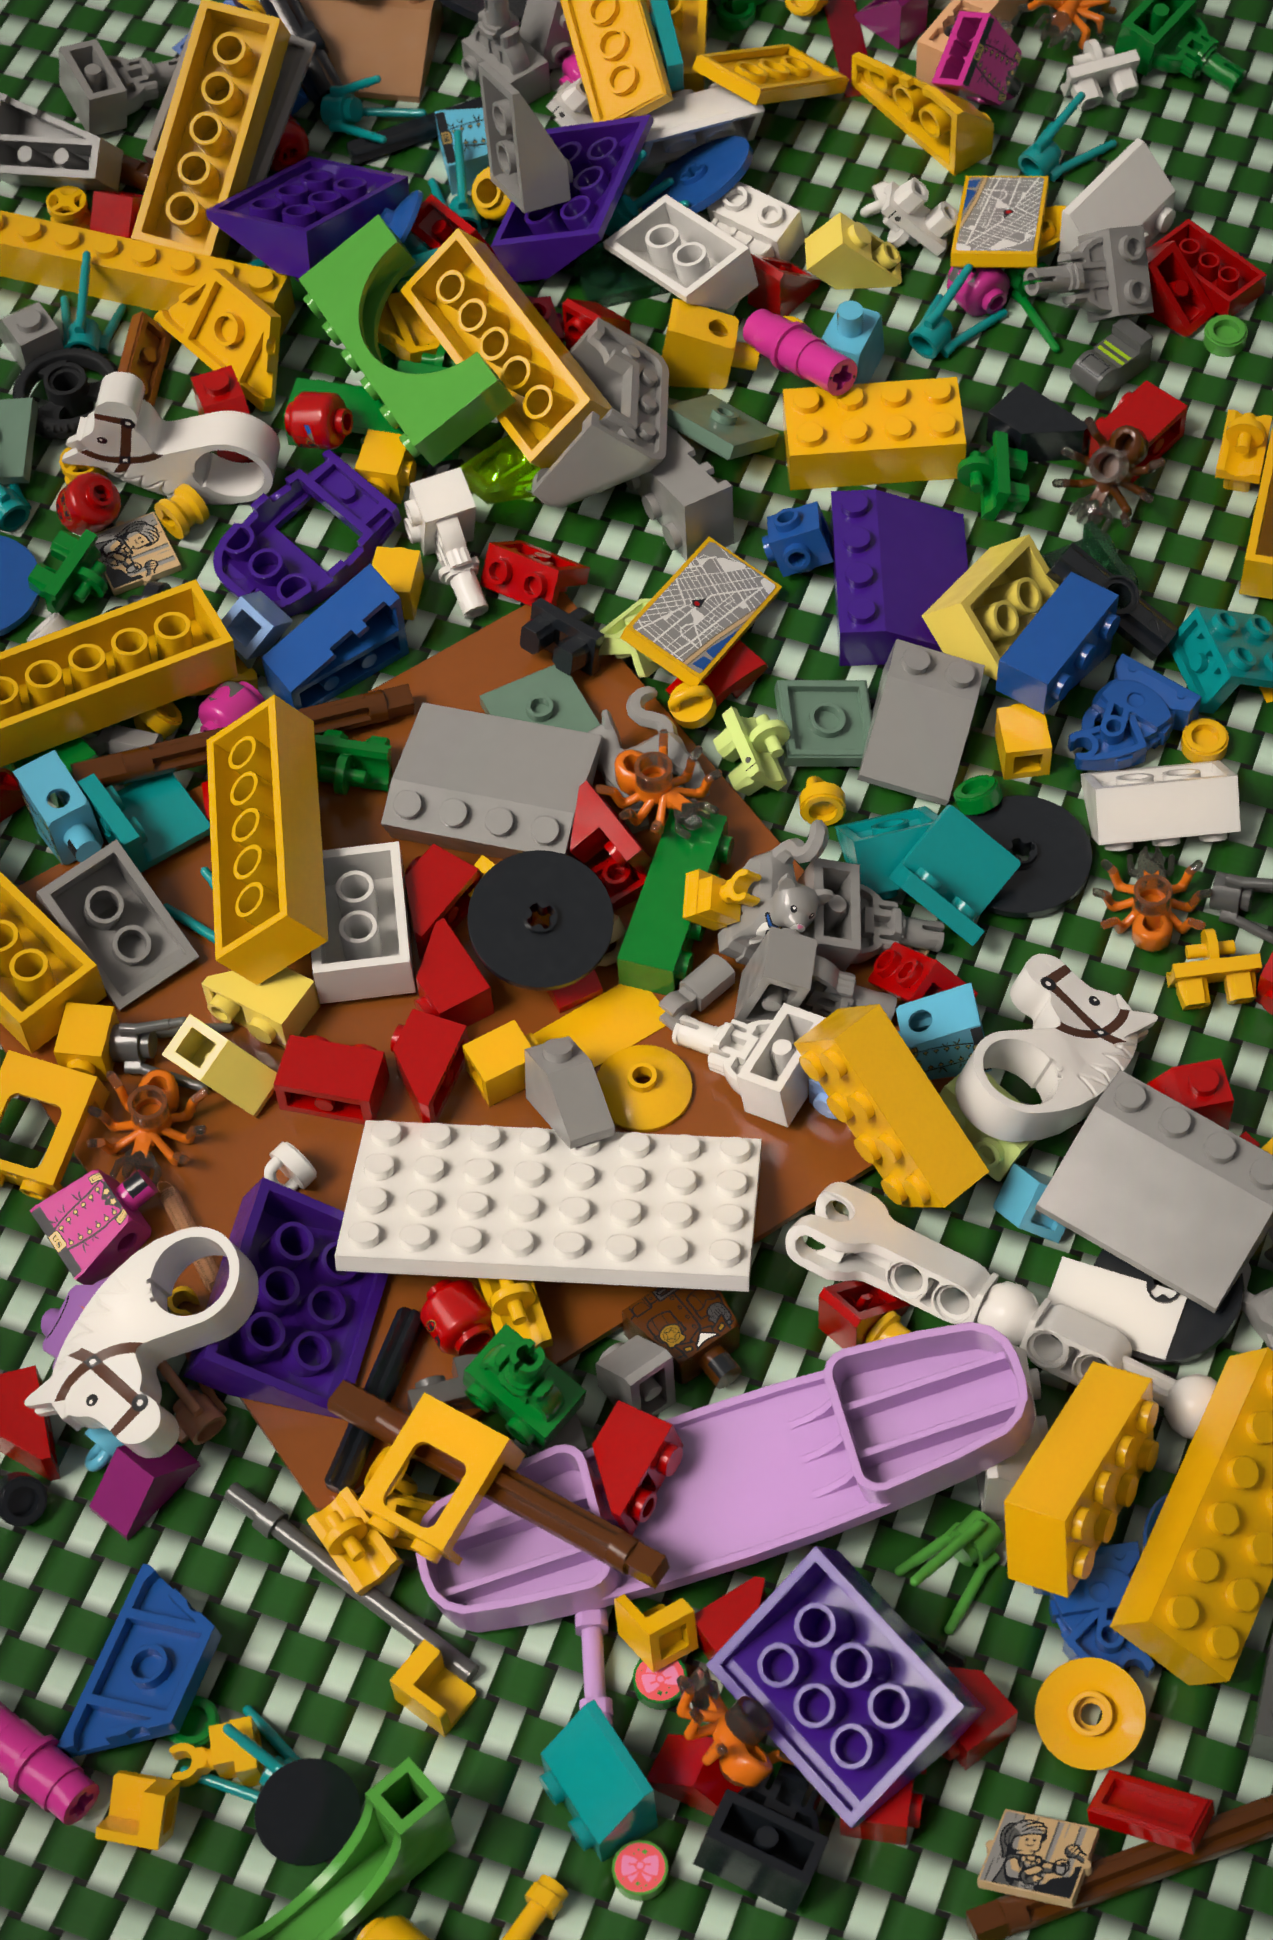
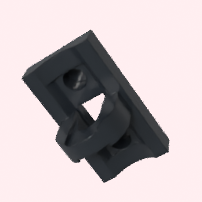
M539 598L532 603L530 621L521 628L520 646L533 655L543 649L553 654L552 661L556 668L567 675L580 669L592 676L600 670L601 664L598 661V654L605 634L593 628L595 614L587 609L579 607L568 614L548 601ZM560 631H561L562 633L568 635V636H567L565 639H563L562 641L559 640V639H560Z

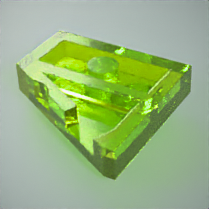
M509 434L459 466L462 469L469 489L487 504L536 497L532 495V482L534 476L541 468L528 461Z

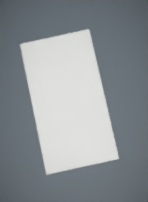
M1066 1257L1061 1259L1047 1297L1052 1300V1305L1071 1307L1118 1330L1126 1336L1132 1350L1163 1360L1166 1359L1187 1297L1181 1294L1177 1300L1171 1303H1158L1148 1294L1146 1281ZM1156 1285L1151 1291L1155 1298L1164 1294L1170 1299L1177 1293L1175 1290Z

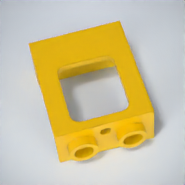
M8 1050L0 1068V1123L9 1102L16 1096L27 1097L59 1107L62 1113L43 1161L38 1167L28 1168L0 1159V1187L3 1186L5 1181L19 1185L20 1192L41 1201L63 1189L60 1183L91 1108L103 1111L110 1094L98 1077Z
M424 1392L357 1503L371 1515L367 1524L393 1540L396 1539L400 1532L414 1540L410 1548L427 1560L438 1564L441 1557H444L459 1566L463 1558L453 1550L454 1545L502 1466L505 1465L516 1471L525 1454L510 1438ZM423 1444L440 1450L466 1466L465 1476L437 1522L429 1528L421 1527L389 1509L386 1505V1499L415 1450Z

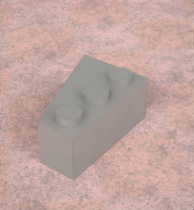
M0 92V180L10 185L54 188L75 186L85 190L118 192L123 150L94 134Z
M667 427L665 458L654 470L628 480L625 483L631 491L635 489L642 497V504L648 517L651 520H658L670 549H678L684 560L687 561L708 537H711L724 547L734 543L733 489L727 480L719 483L710 476L714 474V468L708 462L699 465L692 458L696 456L695 449L672 427Z

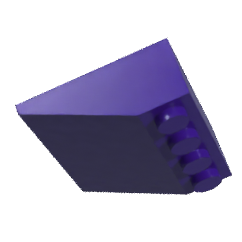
M651 114L545 129L572 167L573 182L569 184L571 200L528 213L522 212L511 201L491 244V248L515 282L548 279L602 239L653 125L654 119Z
M309 156L208 208L206 216L207 219L274 271L293 276L299 281L302 275L378 214L381 216L386 207L394 211L409 195L408 176Z
M876 489L831 491V534L834 556L833 569L839 666L884 665L896 639L942 652L922 615L968 570L964 515Z
M264 1177L242 1198L229 1240L247 1256L256 1270L259 1282L257 1302L248 1320L235 1333L215 1343L192 1350L184 1377L230 1396L341 1419L328 1411L327 1402L342 1380L347 1379L354 1384L356 1382L388 1273L336 1271L335 1251L344 1211ZM225 1256L222 1258L206 1309L219 1299L226 1288L229 1278V1261Z
M815 1546L706 1664L710 1671L850 1828H856L945 1753L986 1710L839 1551Z

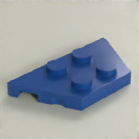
M142 1564L57 1745L59 1749L71 1758L179 1733L222 1638L217 1628L202 1613L197 1612L175 1588L173 1589L149 1564Z

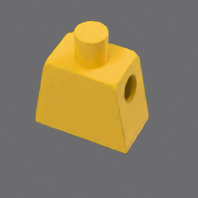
M673 298L662 352V358L669 369V386L722 390L727 387L731 367L756 371L759 353L749 344L736 341L739 320L736 316L700 305L688 304L683 300Z

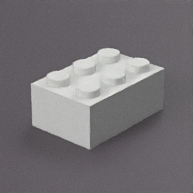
M399 841L322 850L328 941L311 951L313 977L320 1004L416 993L405 871Z

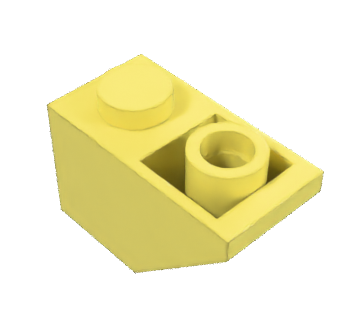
M841 212L805 238L807 271L836 290L896 287L902 283L901 257L896 247L890 242H884L868 231L862 223L853 221Z
M288 967L259 985H255L234 971L207 976L201 983L207 1001V1008L214 1017L224 1023H231L233 1021L247 1028L257 1040L265 1044L274 1042L284 1048L286 1047L289 1035L299 1036L320 1008L315 982Z
M189 1014L162 1053L164 1057L255 1118L275 1091L273 1084L277 1075L276 1071L191 1014Z

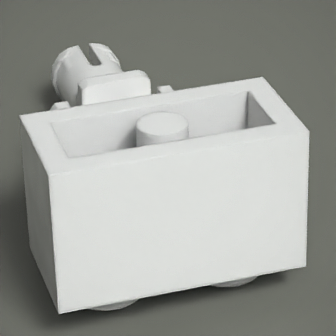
M738 182L729 192L707 208L710 223L748 246L751 254L790 261L805 241L800 210L741 182Z
M461 467L410 483L409 500L404 502L408 518L404 519V524L410 542L412 544L419 542L424 556L436 553L442 566L439 570L440 581L451 585L464 618L471 619L481 616L488 611V604L476 576L479 572L480 562L477 556L470 557L466 546L467 542L474 540L476 505Z
M786 1003L782 1005L773 1020H758L748 1024L732 1019L730 1023L726 1022L724 1025L717 1027L684 1014L679 1019L681 1024L676 1023L673 1029L672 1041L676 1045L709 1055L707 1061L710 1071L726 1077L732 1089L741 1095L745 1112L789 1127L809 1095L810 1078L800 1065L799 1057L801 1055L793 1043L826 1017Z

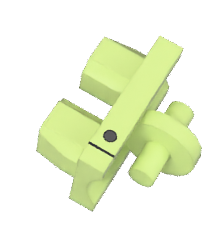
M731 706L722 714L727 727L713 739L717 752L724 759L734 763L738 758H741L742 763L728 775L733 788L747 796L752 795L764 785L777 791L788 783L777 759L783 755L784 750L782 746L790 737L787 724L783 720H770L767 714L759 715L757 718L741 717L738 710Z

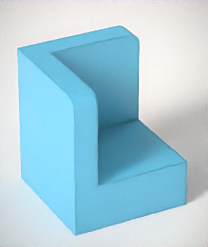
M1013 1163L994 1202L993 1208L1017 1228L1059 1243L1066 1229L1065 1226L1035 1210L1036 1204L1052 1177Z

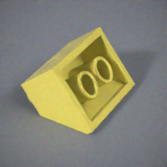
M1028 534L990 547L922 615V618L943 653L985 665L983 674L997 681L1000 658L1059 585L1046 575L1050 569Z

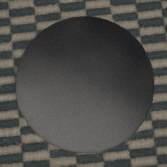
M317 1758L296 1760L278 1769L263 1785L255 1806V1826L264 1847L279 1860L298 1866L319 1864L337 1855L353 1834L360 1818V1798L351 1777L336 1764Z

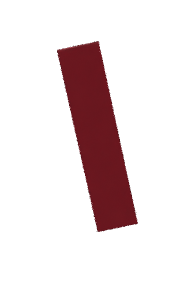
M829 0L828 4L824 6L839 73L849 79L844 92L845 98L863 96L851 85L852 55L860 52L868 56L861 25L854 15L857 13L855 0Z

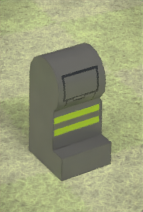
M1123 316L1112 325V333L1094 346V349L1087 350L1078 357L1071 368L1070 380L1097 400L1108 397L1150 366L1153 336Z

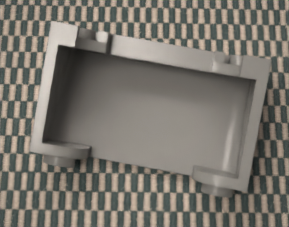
M597 317L569 352L612 408L602 420H600L599 414L592 411L582 422V431L550 468H542L534 476L532 495L536 496L547 506L564 508L654 470L666 455L669 390L668 365L659 353Z

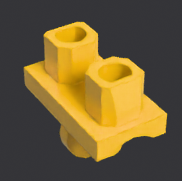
M1228 409L1215 473L1216 478L1224 479L1223 487L1225 489L1248 492L1251 483L1259 484L1272 416L1262 415L1256 417L1250 412L1241 414L1237 410Z
M1213 928L1203 929L1201 932V944L1185 945L1187 960L1203 958V960L1173 964L1171 972L1166 973L1168 988L1176 987V993L1183 1011L1208 1007L1211 1004L1208 983L1224 982L1227 1004L1250 1003L1256 998V975L1262 969L1260 953L1220 958L1222 955L1236 953L1234 940L1218 941Z
M477 1278L484 1299L492 1310L491 1321L495 1335L507 1324L523 1338L535 1341L536 1349L539 1346L542 1349L553 1346L552 1336L533 1281Z
M346 1486L328 1506L314 1513L306 1520L354 1591L363 1596L374 1586L380 1585L394 1574L403 1561L385 1535L367 1524L371 1515L357 1503L359 1498L353 1489Z

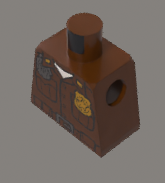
M657 1287L622 1311L624 1335L628 1340L639 1335L667 1349L673 1357L674 1380L678 1383L687 1384L704 1372L718 1389H722L734 1382L740 1375L742 1369L730 1355L740 1346L739 1325L720 1290Z

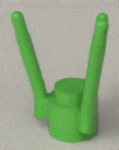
M973 1510L961 1523L955 1522L943 1535L896 1567L895 1574L901 1577L934 1556L910 1578V1584L916 1587L953 1556L960 1563L968 1567L974 1563L978 1564L975 1573L945 1626L944 1631L947 1635H952L956 1631L988 1572L1001 1560L995 1549L1004 1540L1003 1533L988 1515L979 1510Z

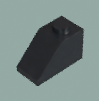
M1023 382L1018 384L988 411L986 441L992 446V435L997 430L1008 433L1009 447L1027 451L1028 462L1073 460L1072 456L1075 452L1087 455L1089 429L1086 422Z

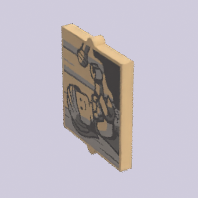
M154 511L127 522L118 521L116 526L95 533L98 535L95 546L101 552L98 561L107 567L104 576L114 596L182 571L181 564Z
M1005 1809L993 1840L986 1842L987 1856L977 1879L978 1888L1073 1908L1084 1877L1092 1874L1090 1861L1100 1837L1099 1828Z

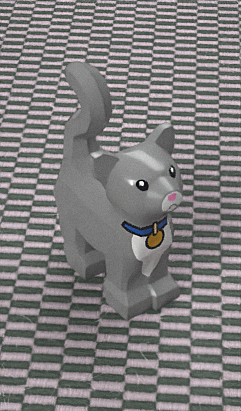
M816 819L812 822L806 843L799 838L788 839L771 851L752 857L742 868L762 876L760 881H755L749 886L747 892L760 898V902L753 907L741 904V912L743 914L740 916V922L727 925L718 933L719 953L734 958L737 963L747 965L771 926L780 929L788 928L799 933L804 932L816 918L818 907L824 905L833 897L832 890L812 889L797 883L793 868L794 859L799 864L815 861L824 852L828 844L829 832L828 827L822 820Z

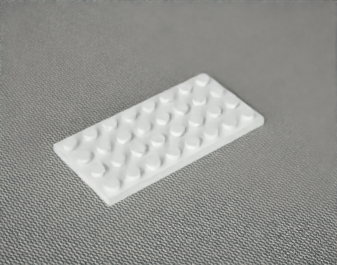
M366 1120L335 1251L336 1271L749 1292L761 1163V1139L615 1132L614 1136L570 1149L553 1129L539 1127L521 1128Z

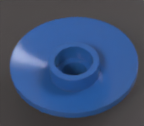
M415 190L408 195L394 211L386 207L381 214V218L394 231L403 244L412 229L422 203L423 192Z

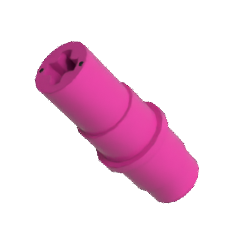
M766 309L756 310L746 320L743 328L744 341L754 347L759 354L771 360L772 365L777 370L785 373L791 372L801 379L809 380L835 396L846 393L854 384L858 370L856 363L828 346L824 340L814 335L806 324L792 322Z
M0 1702V1772L8 1778V1786L17 1794L29 1796L43 1810L54 1814L66 1825H73L81 1820L95 1804L100 1792L99 1786L84 1774L82 1767L57 1747L58 1739L52 1735L44 1736L24 1718L20 1719Z

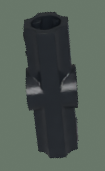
M260 0L266 14L281 18L290 34L316 43L315 51L302 84L315 106L320 107L323 97L330 93L331 86L344 85L327 55L330 52L312 20L309 21L300 0Z
M1074 542L1068 546L1046 574L1060 586L1068 574L1073 572L1118 594L1119 609H1117L1116 615L1120 616V623L1116 632L1151 661L1163 651L1179 629L1139 596L1140 593L1137 585L1131 579L1122 575L1114 576Z

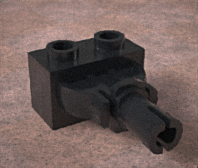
M782 1763L769 1790L766 1789V1784L771 1773L757 1787L746 1786L738 1793L726 1789L693 1864L795 1914L829 1838L819 1833V1822L816 1815L822 1795L816 1789H813L806 1806L802 1807L801 1802L810 1782L795 1765Z

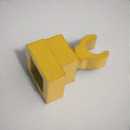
M701 869L686 873L682 918L713 931L740 922L741 904L753 907L760 902V898L747 892L749 886L755 881H760L762 876L748 869L738 870L729 880Z
M247 1716L229 1720L230 1722L208 1726L211 1746L209 1749L205 1747L195 1748L188 1743H178L170 1747L169 1752L175 1760L192 1759V1763L186 1771L172 1774L173 1780L181 1781L180 1787H188L200 1780L202 1775H208L211 1771L216 1770L219 1777L224 1779L238 1777L246 1787L261 1785L259 1781L265 1770L264 1765L223 1732L225 1724H232L262 1747L261 1734L253 1718Z

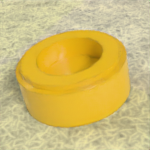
M1200 718L1193 720L1183 729L1181 751L1193 763L1220 761L1227 752L1228 732L1221 723L1213 719Z

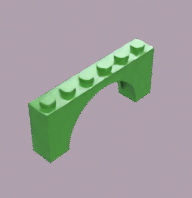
M378 214L299 278V281L308 292L303 300L318 318L324 315L327 321L321 326L337 346L341 343L344 344L346 349L341 352V355L353 371L358 373L362 370L365 377L360 380V383L375 401L380 398L382 399L384 405L379 410L395 430L398 427L402 428L404 434L399 439L414 458L422 454L434 467L516 402V400L496 372L478 352L450 368L426 374L399 372L384 365L378 345L380 317L395 285L417 262L399 237Z
M408 1757L365 1793V1807L357 1827L326 1869L278 1913L236 1940H341L457 1842L445 1797L413 1760Z

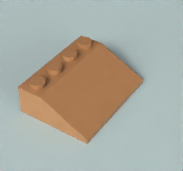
M300 0L309 21L312 20L324 40L330 52L327 55L343 85L375 75L381 77L380 83L352 92V95L359 98L421 102L444 21L442 2L439 0ZM302 84V85H301L302 89L304 90L305 93H307L306 89L304 88V86H303V84Z

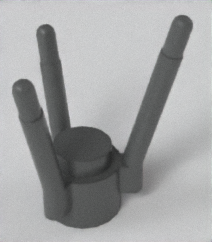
M1218 871L1212 886L1209 908L1221 911L1219 922L1236 925L1273 945V932L1239 915L1240 910L1250 911L1254 892L1273 894V879L1243 877Z
M187 1017L168 1018L142 1023L114 1024L109 1039V1051L112 1061L124 1063L125 1074L146 1075L149 1071L161 1069L144 1064V1062H146L147 1058L155 1057L158 1046L157 1038L174 1037ZM206 1023V1025L218 1033L231 1032L234 1029L233 1023ZM170 1072L175 1076L178 1086L197 1091L207 1090V1085L201 1081Z

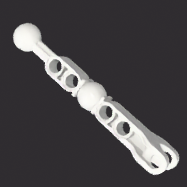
M834 1182L828 1185L817 1198L815 1215L810 1214L801 1217L786 1234L785 1245L788 1256L796 1264L820 1277L834 1281H863L952 1324L974 1322L991 1326L1006 1336L1012 1345H1020V1348L1025 1349L1028 1358L1036 1366L1076 1386L1093 1361L1152 1378L1153 1402L1164 1407V1415L1170 1427L1182 1437L1193 1439L1216 1387L1217 1381L1212 1377L1197 1373L1175 1380L1132 1359L1131 1344L1126 1336L1118 1330L1071 1307L1052 1305V1300L1045 1298L1042 1304L1039 1305L1035 1295L1023 1285L1009 1281L996 1284L999 1278L998 1274L993 1272L990 1275L980 1263L896 1222L889 1215L886 1206L876 1196L848 1183ZM833 1201L843 1203L849 1211V1216L837 1212L833 1206ZM803 1236H810L826 1247L820 1250L812 1249L804 1242Z

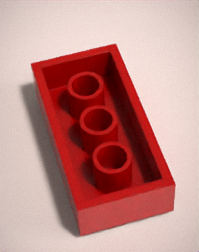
M1187 219L1152 245L1173 240L1176 242L1216 313L1219 315L1234 316L1264 293L1267 274L1190 219Z

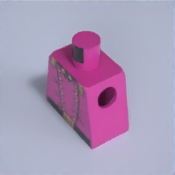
M959 11L931 83L969 102L1000 106L1005 100L1015 98L1021 89V82L1015 77L1022 58L1021 50L991 13Z
M97 1169L77 1179L35 1205L29 1211L74 1279L83 1285H94L97 1281L109 1277L151 1236V1227L138 1208L154 1196L158 1190L151 1179L140 1169L121 1184L116 1179Z

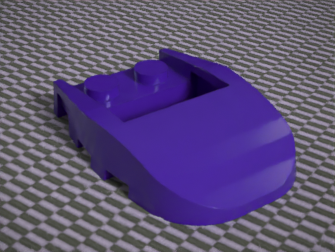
M328 449L322 453L325 459L323 464L308 474L298 469L285 478L286 485L269 497L263 493L250 504L253 512L242 524L234 523L220 539L213 557L215 573L223 586L237 599L242 595L262 591L288 616L298 615L332 596L374 558L376 546L382 547L402 519L398 507L334 452ZM312 497L360 537L357 541L358 547L344 562L342 560L337 562L327 572L278 530Z

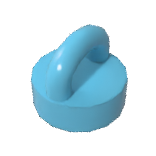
M88 1428L85 1435L95 1442V1445L86 1456L85 1467L91 1472L99 1471L113 1457L116 1448L124 1444L107 1429Z

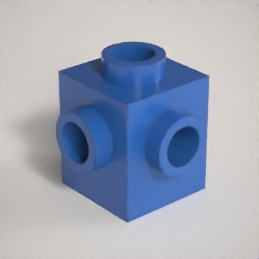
M818 501L797 508H786L777 514L767 517L768 535L762 537L764 551L770 563L777 562L783 577L809 572L815 567L834 562L832 534Z

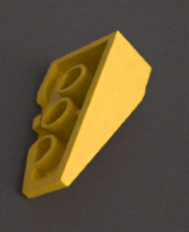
M860 52L852 55L851 85L952 175L959 174L992 154L994 123L986 113L980 112L968 100Z

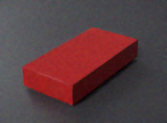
M1110 1769L1087 1809L1088 1820L1091 1824L1192 1855L1215 1814L1213 1800Z

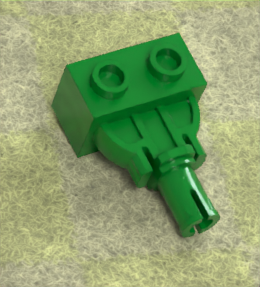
M1143 0L1121 24L1114 49L1115 55L1136 49L1140 58L1136 71L1145 77L1153 68L1168 73L1181 72L1190 79L1206 75L1230 93H1233L1240 86L1247 72L1244 68L1232 63L1217 52L1220 42L1208 35L1206 25L1195 14L1199 0Z
M507 1324L499 1330L465 1368L463 1385L467 1387L465 1394L472 1403L487 1413L493 1409L507 1421L505 1428L517 1441L525 1446L533 1443L542 1451L583 1406L587 1392L545 1356L541 1346L536 1349L535 1341L523 1338Z

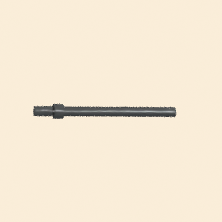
M238 1482L233 1483L227 1489L224 1499L249 1517L255 1530L269 1540L273 1538L279 1540L417 1647L424 1639L441 1651L445 1668L468 1684L476 1676L479 1670V1666L375 1586L363 1596L357 1594L328 1551L288 1521L289 1515L271 1501L265 1504Z

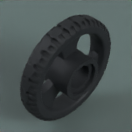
M67 347L66 349L60 348V350L47 352L45 355L42 354L39 358H35L34 361H31L20 372L14 383L13 399L29 398L33 387L39 380L43 379L48 402L38 408L35 433L47 438L68 439L76 435L80 417H87L89 413L94 411L93 402L97 401L102 382L100 380L88 383L83 368L93 370L105 377L112 372H118V368L107 356H103L102 353H98L95 350L91 351L88 348Z

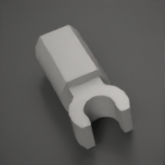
M120 725L115 727L108 726L92 732V734L99 735L95 738L81 736L97 755L105 752L113 754L164 742L162 734Z
M713 954L679 982L678 991L670 992L660 1001L659 1007L666 1012L659 1017V1020L673 1031L676 1023L681 1024L679 1019L682 1015L690 1016L695 1010L700 1012L735 983L734 969L719 955Z

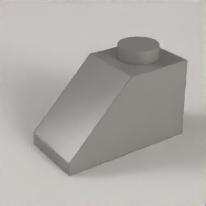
M40 302L28 305L0 318V339L22 370L31 361H34L35 358H39L40 355L53 352V350H60V348L64 349L59 328Z
M569 1036L550 1039L543 1044L524 1049L526 1099L570 1149L615 1135V1126L592 1061Z
M639 1335L634 1336L626 1343L618 1342L613 1344L603 1352L599 1361L595 1363L598 1386L614 1406L620 1400L656 1416L676 1402L672 1355L667 1349Z

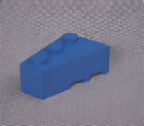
M368 564L261 657L267 685L276 696L295 709L306 708L329 701L409 654L400 596L371 564Z
M1070 572L1000 658L996 691L1042 714H1045L1058 701H1062L1073 687L1110 655L1113 635L1120 623V616L1116 615L1119 595Z

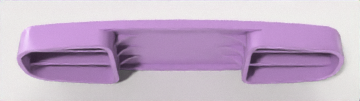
M967 1322L915 1331L844 1348L829 1358L822 1371L775 1383L664 1420L673 1424L684 1445L682 1448V1459L676 1472L670 1477L666 1476L657 1491V1501L651 1516L646 1522H640L633 1536L641 1539L645 1545L664 1554L668 1560L670 1568L656 1589L629 1574L624 1575L485 1497H483L453 1547V1550L463 1558L460 1565L458 1566L444 1557H441L438 1564H435L416 1553L421 1580L429 1597L446 1618L458 1628L476 1633L531 1625L574 1615L581 1611L614 1605V1599L622 1594H625L629 1600H634L675 1589L831 1537L954 1486L1017 1454L1030 1438L1035 1422L1033 1398L1018 1354L1006 1336L988 1325ZM567 1444L555 1445L522 1460L516 1470L517 1473L620 1528L611 1513L593 1447L581 1452L575 1446ZM454 1492L435 1502L423 1516L420 1523L421 1527L429 1528L437 1522Z

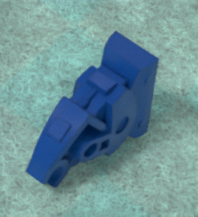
M1122 653L1115 665L1114 679L1103 686L1095 695L1092 706L1083 716L1081 730L1069 735L1068 748L1070 752L1080 747L1089 750L1086 753H1075L1074 764L1076 769L1111 771L1144 763L1147 751L1151 748L1155 749L1160 745L1163 746L1173 729L1183 732L1186 725L1188 726L1193 720L1198 719L1201 696ZM1096 721L1101 723L1100 726L1094 727Z
M1138 1541L1099 1546L1095 1553V1561L1090 1575L1086 1580L1079 1579L1069 1598L1033 1587L1034 1594L1050 1596L1049 1613L1051 1623L1058 1624L1064 1640L1062 1651L1070 1660L1100 1658L1118 1665L1123 1670L1129 1666H1137L1143 1671L1144 1676L1148 1678L1154 1670L1153 1660L1149 1655L1110 1627L1140 1559Z

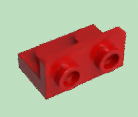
M522 540L490 542L480 583L485 588L531 607L532 603L539 598L556 606L559 592H566L570 586L587 584L590 567Z
M894 942L889 949L879 955L874 964V971L868 978V982L874 987L906 1002L966 984L938 960L897 942ZM973 989L976 998L978 993Z

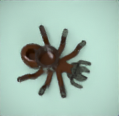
M1089 416L1085 418V424L1091 436L1098 442L1100 449L1094 452L1091 458L1068 447H1063L1061 453L1089 467L1093 478L1079 480L1054 479L1052 486L1055 488L1068 487L1080 489L1096 485L1093 493L1076 500L1069 510V514L1074 516L1079 510L1077 523H1081L1088 516L1085 528L1088 529L1099 526L1106 516L1105 523L1100 529L1101 533L1106 534L1114 520L1110 512L1111 503L1108 496H1113L1122 510L1120 514L1121 523L1127 529L1131 525L1129 517L1132 515V509L1118 487L1121 486L1138 495L1145 502L1152 503L1154 497L1147 490L1130 482L1133 476L1154 473L1156 468L1163 467L1166 461L1164 458L1150 461L1145 466L1136 467L1148 455L1149 443L1145 434L1138 428L1124 425L1112 433L1108 442L1107 438L1098 430L1093 418Z

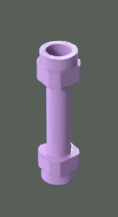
M607 1607L581 1611L575 1614V1633L577 1636H581L584 1679V1698L579 1700V1711L585 1704L594 1699L613 1727L612 1698L606 1697L603 1635L608 1633Z

